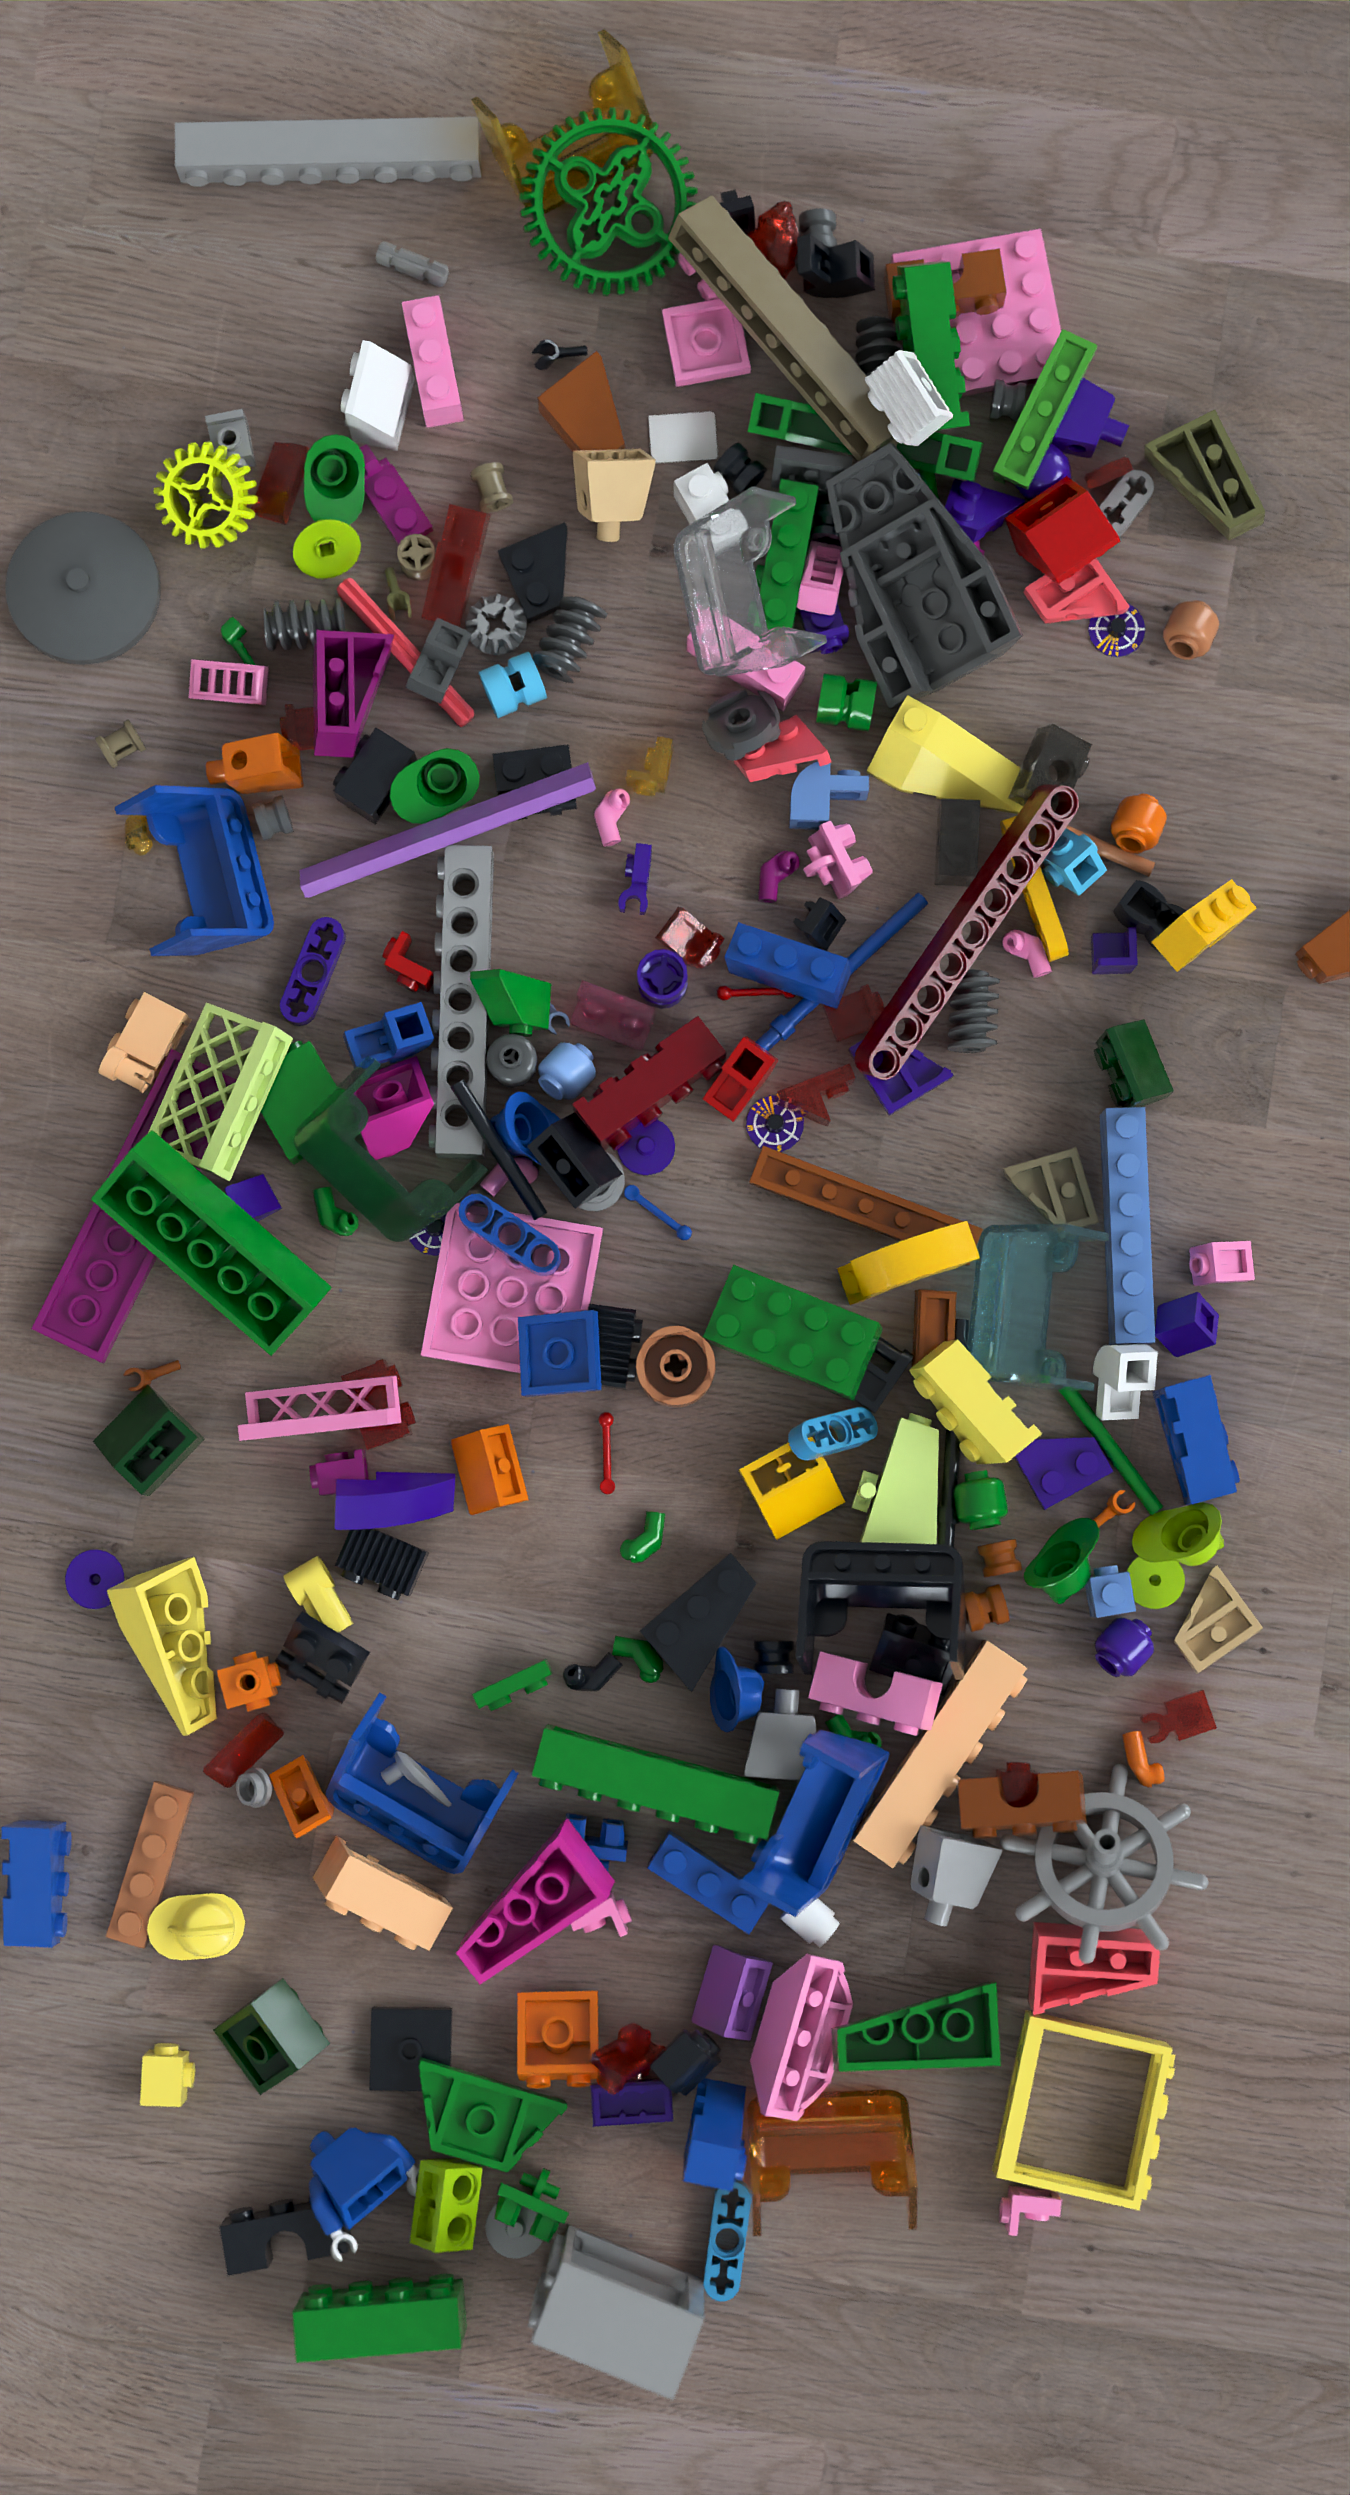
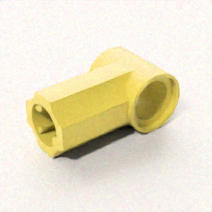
M318 1555L283 1575L294 1599L300 1606L303 1605L308 1615L338 1633L354 1624L333 1588L335 1583L330 1572Z

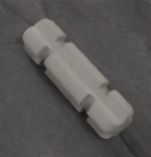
M386 241L380 243L376 252L378 264L389 268L392 265L396 266V271L422 281L427 278L429 279L428 283L438 287H443L449 275L447 265L437 261L430 263V258L404 248L397 250L396 245Z

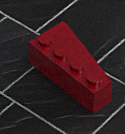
M699 1016L658 1043L655 1047L657 1051L655 1054L650 1056L649 1053H646L632 1061L623 1071L626 1076L619 1080L617 1076L614 1078L610 1077L598 1085V1089L593 1093L592 1096L594 1098L588 1102L583 1096L572 1104L574 1112H576L604 1150L611 1147L615 1151L632 1138L629 1133L640 1123L644 1127L649 1126L663 1114L660 1108L671 1100L675 1104L679 1103L694 1091L691 1086L701 1077H704L707 1081L722 1070L721 1067L724 1065L722 1061L726 1059L727 1052Z

